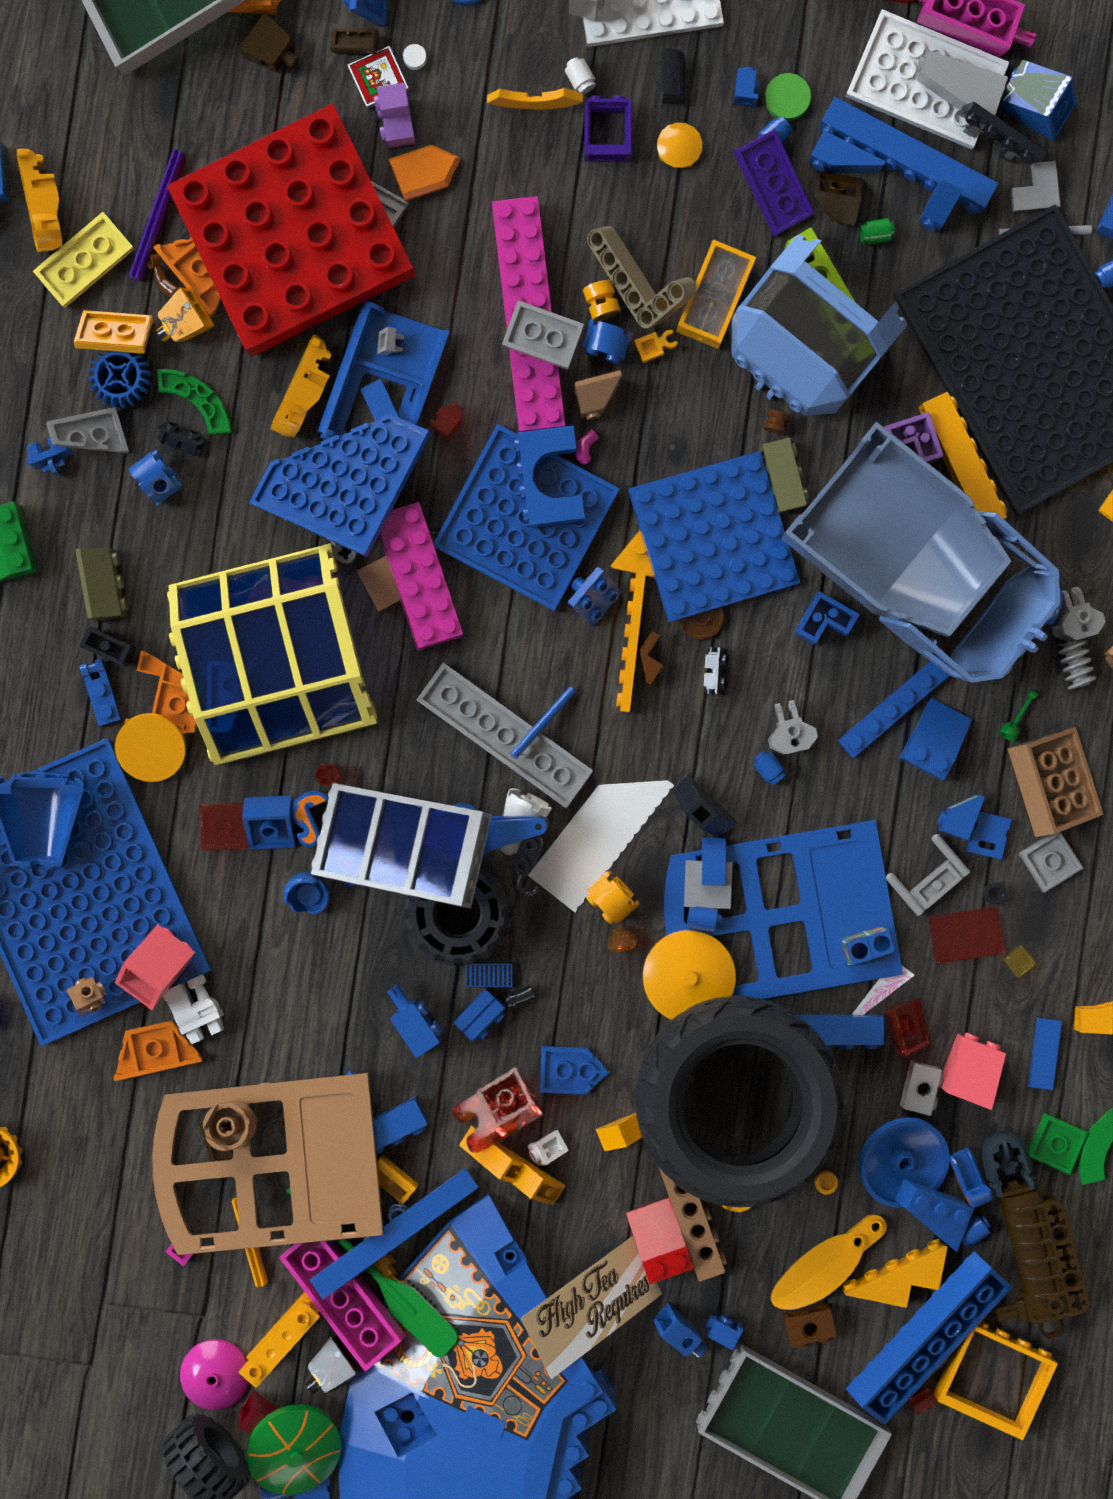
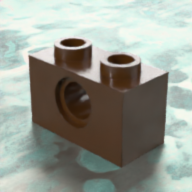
M828 1303L782 1313L791 1347L804 1348L809 1346V1343L816 1341L825 1343L831 1341L832 1337L837 1336ZM808 1323L816 1324L812 1331L804 1330Z

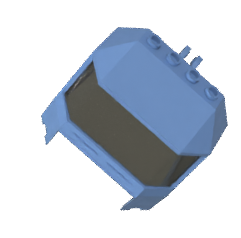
M797 235L737 308L728 327L732 357L740 367L748 369L753 374V377L758 381L755 386L758 391L765 384L771 388L766 396L769 400L774 395L783 398L789 403L793 411L800 412L802 415L834 414L906 328L907 323L904 318H899L897 314L899 309L897 302L891 306L878 322L805 262L821 240L813 239L810 242L806 241L805 236Z

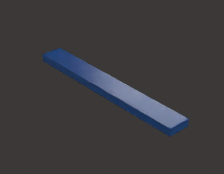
M463 1169L383 1227L384 1235L368 1237L311 1278L310 1282L322 1300H324L478 1189L477 1184L468 1171Z

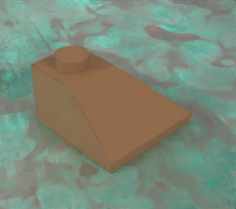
M620 370L575 382L574 392L581 418L587 417V420H592L600 417V413H604L620 385Z

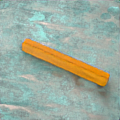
M237 1197L232 1200V1205L239 1226ZM259 1247L245 1248L255 1286L261 1287L266 1285L268 1278Z

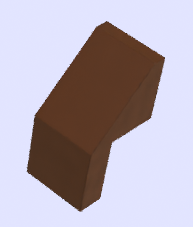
M654 631L650 633L639 651L645 683L649 686L663 666L648 656L660 637Z

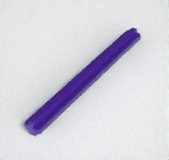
M174 149L171 153L129 273V277L135 281L141 282L143 279L147 261L150 259L170 202L171 194L167 185L177 181L185 159V154L177 149Z

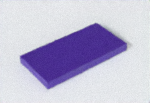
M775 128L733 151L773 236L815 214Z

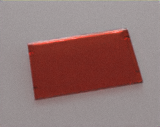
M997 906L928 917L936 964L1005 954Z

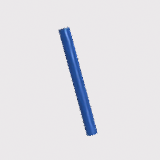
M569 686L510 752L513 758L517 759L573 697L576 693L575 689Z

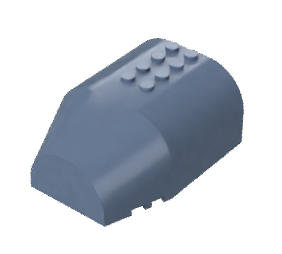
M877 422L862 438L856 449L803 514L797 517L781 538L870 612L889 619L910 623L915 627L949 637L1011 562L997 538L993 537L986 526L985 519L975 509L972 499Z

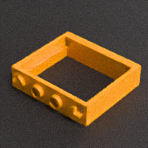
M981 1321L951 1353L933 1394L938 1402L1018 1439L1024 1440L1058 1363L1053 1359L1052 1353L1046 1349L1039 1347V1350L1031 1347V1343L1022 1338H1018V1340L1012 1339L1008 1332L997 1328L995 1331L988 1328L989 1324ZM975 1331L1041 1361L1015 1421L948 1391Z

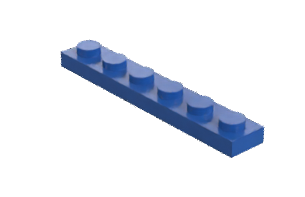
M936 655V657H937L938 659H940L942 662H944L946 665H948V664H947L945 661H943L938 655ZM929 661L837 740V742L851 758H854L949 675Z

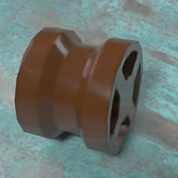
M768 410V421L764 423L763 429L770 433L785 435V424L789 421L790 415L778 410Z

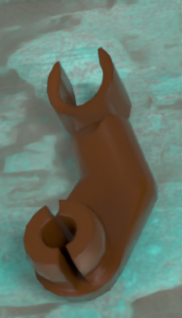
M159 254L150 256V259L147 261V267L154 270L153 275L159 290L171 298L178 289L184 287H176L167 280L166 274L160 266Z

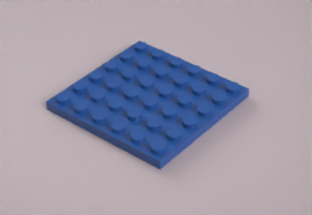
M497 424L433 545L434 548L555 611L620 488L557 455L546 457L538 463L534 470L533 481L535 486L542 494L552 498L582 495L585 521L530 528L529 522L524 523L523 508H527L526 499L521 500L520 485H524L523 476H518L517 462H521V454L516 453L514 443L515 439H519L518 434Z
M760 451L628 489L668 623L800 584L790 547L781 539L785 531L777 511L778 508Z

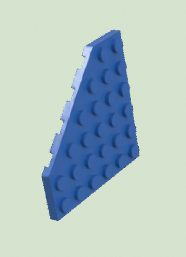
M391 414L385 415L379 421L371 424L365 423L351 429L349 433L323 440L317 446L312 448L306 447L291 453L292 456L271 461L249 503L362 556L368 557L431 433L424 428Z

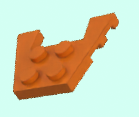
M141 651L137 671L160 676L152 713L165 716L164 718L180 728L183 734L195 733L197 724L194 716L189 714L187 702L190 701L188 692L185 693L181 685V679L184 678L183 674L151 654ZM194 681L200 706H202L206 687Z

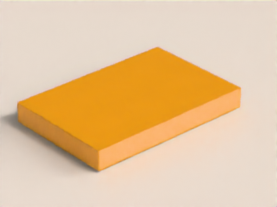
M83 310L74 339V346L78 349L144 354L153 324L152 316Z

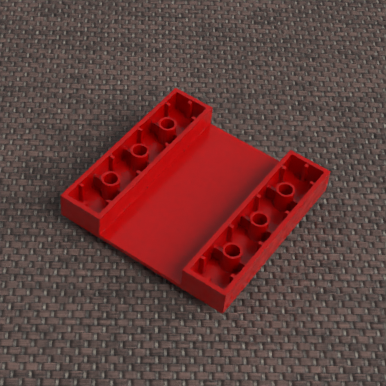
M333 103L167 185L237 334L251 357L416 276Z

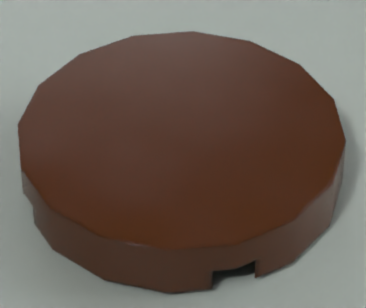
M720 607L679 619V626L686 635L693 639H709L717 634L723 625V608Z

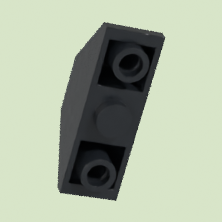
M687 775L672 790L684 813L702 831L718 838H723L738 824L690 775Z

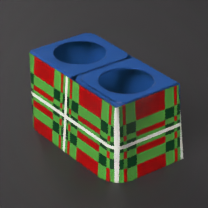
M881 926L845 937L842 940V947L848 965L860 964L895 952L889 930ZM880 935L886 936L890 940V947L885 952H879L874 947V940ZM863 943L867 946L868 953L865 958L856 959L852 955L851 950L854 944Z

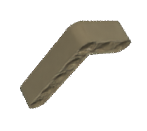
M604 226L593 229L588 233L587 242L641 327L650 328L663 323L696 294V283L689 277L673 281L658 294H655L613 227Z

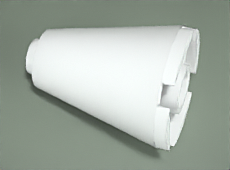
M509 789L503 816L542 815L547 817L552 808L548 807L549 804L531 793L521 795V790ZM521 841L501 847L500 851L507 855L516 854Z

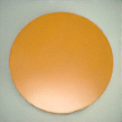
M153 713L137 715L127 721L118 732L115 741L116 757L121 767L132 777L142 781L157 782L171 777L182 765L186 755L184 735L180 728L164 718L165 716Z

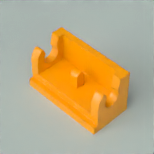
M382 1154L377 1160L379 1186L403 1205L415 1191L418 1183Z

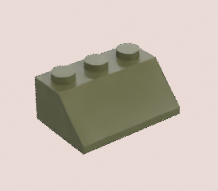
M110 547L75 549L88 619L104 622L125 618L128 604L126 598L122 597L121 589L124 588L122 576L118 574L117 566H120L118 553L114 552V549Z

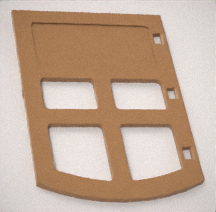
M369 1073L277 1083L267 1082L260 1083L259 1085L174 1093L164 1096L154 1134L152 1155L153 1180L160 1216L177 1255L384 1235ZM230 1101L242 1102L247 1106L250 1103L282 1101L287 1152L285 1154L254 1157L250 1141L245 1146L234 1149L231 1160L175 1165L173 1163L176 1130L180 1114L183 1110L211 1108ZM286 1171L290 1177L293 1224L289 1226L260 1228L257 1218L254 1176L262 1173ZM234 1177L236 1181L239 1229L228 1232L191 1234L179 1205L175 1184L183 1181ZM355 1223L356 1231L342 1233V1224ZM284 1230L285 1238L272 1239V1231ZM202 1238H214L215 1245L202 1246Z

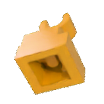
M385 1255L374 1264L385 1277L405 1284L394 1276L397 1272L392 1265L396 1261L391 1255Z

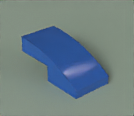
M702 838L701 885L725 886L726 839Z

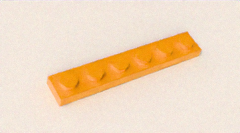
M636 573L635 578L630 580L629 592L634 593L633 601H628L627 615H631L630 624H625L624 638H628L627 647H623L621 660L626 662L625 670H620L619 683L623 684L622 693H617L616 706L620 707V712L626 713L630 712L646 575L644 573Z

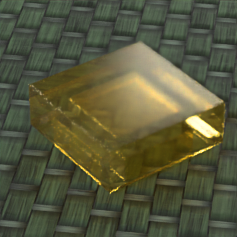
M1021 945L1002 959L1017 978L1036 965L1035 961Z

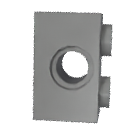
M910 1060L900 1106L906 1110L931 1116L932 1110H935L938 1104L936 1093L938 1087L941 1088L944 1075L941 1074L942 1070L936 1066ZM922 1083H927V1091L923 1094H919V1085Z

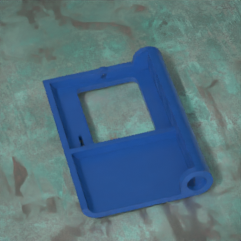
M363 301L317 431L321 434L320 438L326 440L336 435L346 434L345 429L366 374L405 386L406 392L398 414L400 419L417 425L449 331L387 312L383 307L375 303ZM386 327L396 328V334H402L404 339L401 341L395 340V344L397 347H402L403 351L391 353L387 356L377 354L379 331Z

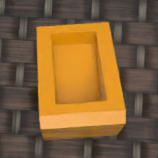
M636 1113L596 1129L604 1151L628 1147L642 1138Z

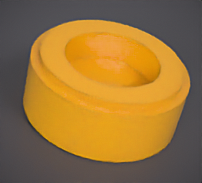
M821 1170L815 1176L814 1184L820 1193L832 1194L838 1187V1179L832 1171Z

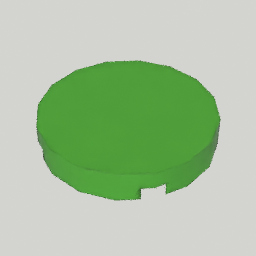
M792 73L780 74L773 78L768 84L765 93V105L769 113L775 118L781 116L789 121L803 116L809 107L811 99L810 88L806 81L799 75Z

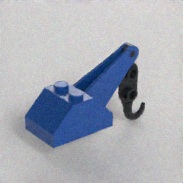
M457 803L452 805L456 807L475 810V808L469 804ZM443 810L430 813L423 845L460 860L469 815ZM542 815L492 816L482 862L489 851L521 841L513 861L514 877L512 885L515 892L520 896L531 897L537 893L538 886H535L531 891H526L521 887V882L535 866L543 846V840L540 835L548 828V819Z

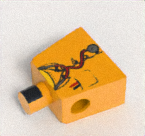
M180 288L158 312V317L163 326L156 330V334L164 342L170 337L175 342H184L215 325L191 288Z

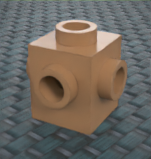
M93 977L80 979L75 983V986L67 989L79 1016L87 1012L93 1013L99 1010L102 1004L106 1003L103 998L106 992L101 982L95 983Z

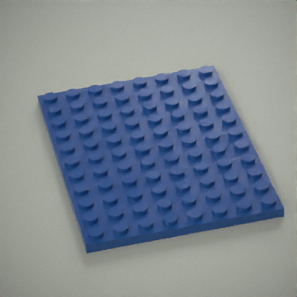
M110 738L103 739L32 771L70 775V780L74 781L75 778H78L84 783L83 794L61 867L45 869L44 865L35 864V867L32 869H22L20 866H13L0 830V955L40 1046L140 1002L118 986L115 981L123 963L157 924L162 928L170 930L174 937L181 942H186L195 951L190 963L170 988L212 970L127 776L117 760ZM93 977L95 983L101 982L106 992L103 995L106 1003L102 1004V1007L93 1013L87 1012L79 1016L67 989L75 986V983L80 979Z

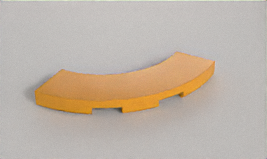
M501 88L487 95L488 104L515 109L549 110L565 108L583 102L582 93L567 88L542 92V97H528V93Z

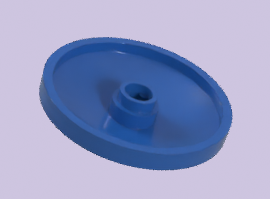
M899 1118L882 1125L868 1138L859 1157V1176L865 1189L876 1201L886 1206L901 1208L902 1206L895 1201L903 1179L937 1190L948 1172L950 1154L944 1137L933 1125L918 1118Z

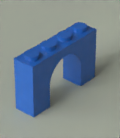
M574 426L518 432L519 439H515L514 443L516 453L521 454V462H517L518 476H523L524 485H520L521 500L526 499L527 508H523L524 523L529 522V527L534 528L585 521L582 495L561 498L548 497L537 489L533 481L534 470L544 458L553 455L576 453Z

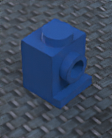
M738 68L733 104L756 107L760 80L756 79L757 71L755 68Z
M716 1314L714 1316L710 1315L705 1324L707 1336L731 1350L734 1349L744 1330L742 1323L737 1321L734 1325V1321L725 1315L721 1317Z

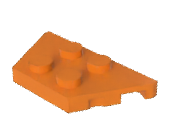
M192 238L176 240L174 243L162 246L160 244L153 247L184 286L193 290L210 317H213L221 298Z
M173 1020L129 1029L124 1034L123 1047L119 1054V1063L114 1074V1081L202 1062L203 1057L184 1034L181 1035L179 1027Z

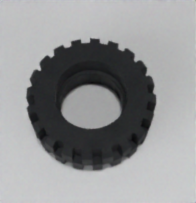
M202 1413L191 1414L164 1439L162 1455L165 1458V1465L169 1468V1473L172 1478H175L178 1486L183 1488L190 1498L233 1499L248 1485L251 1473L245 1459L246 1455L240 1449L238 1442L231 1437V1434L210 1416L206 1417Z

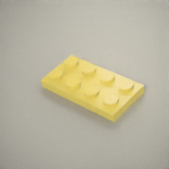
M102 212L33 270V272L58 302L66 308L130 254L134 248L105 213Z

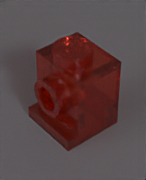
M454 401L451 404L449 403L446 408L442 406L435 416L437 420L431 419L429 421L430 427L449 440L465 419L462 413L464 409Z

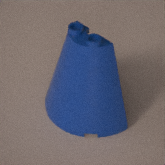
M49 772L12 774V777L5 781L4 777H0V830L13 866H20L22 869H32L35 867V864H42L45 869L61 867L83 794V781L78 778L72 781L70 780V775Z

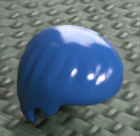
M301 872L291 877L283 891L285 904L293 912L321 913L327 908L330 901L328 884L320 876L313 875L311 872Z

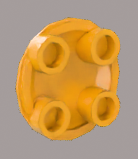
M687 123L668 125L661 131L657 141L659 159L674 168L692 167L702 152L703 142L700 133Z

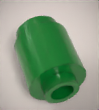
M888 218L867 221L864 225H860L862 244L873 245L890 242L892 236H895L894 223L890 222Z

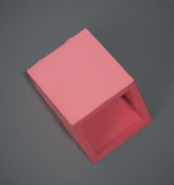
M157 924L123 963L115 983L149 1009L153 1010L190 963L195 951L192 950L189 944L181 942L174 937L170 930L162 928Z
M966 1032L965 1036L957 1034L942 1073L944 1078L941 1088L951 1095L992 1110L1006 1053L1000 1050V1045L990 1041L983 1044L978 1042L979 1037Z

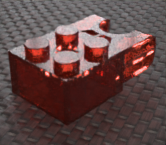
M517 1068L510 1070L478 1089L475 1095L456 1105L452 1111L454 1118L461 1123L479 1119L477 1129L467 1137L466 1141L468 1149L475 1153L485 1150L544 1115L525 1076Z

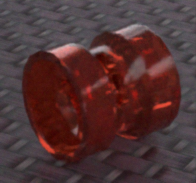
M321 764L315 771L316 781L322 786H332L333 783L337 784L341 777L340 769L334 764Z

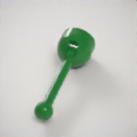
M1029 691V697L1014 722H1008L1000 729L999 734L1012 742L1016 741L1020 734V728L1017 724L1031 701L1037 698V691Z

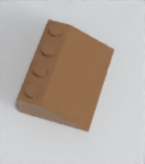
M1076 727L1008 748L1035 837L1055 834L1104 815Z

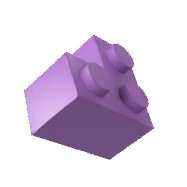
M405 83L377 87L378 96H374L378 119L383 118L384 127H380L382 142L387 141L388 149L415 145Z
M929 412L884 427L907 447L909 446L913 452L928 464L936 462L943 457Z

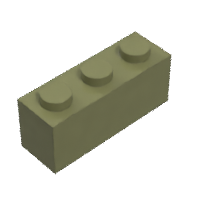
M790 438L763 444L760 450L778 508V514L803 509L807 505L806 502L809 501L806 487L802 488L800 479H803V472L801 466L796 465L797 449L795 443H791Z

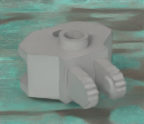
M1073 587L1071 590L1074 606H1072L1068 591H1062L1061 611L1057 621L1051 627L1053 635L1065 642L1096 635L1105 624L1104 614L1090 607V603H1085L1083 592L1079 587Z
M794 700L789 701L788 707L792 719L787 721L784 720L783 708L780 703L775 704L778 723H776L777 728L768 738L770 748L781 754L809 749L818 738L816 728L802 722V718L798 716ZM792 739H795L797 742L795 747L791 745Z

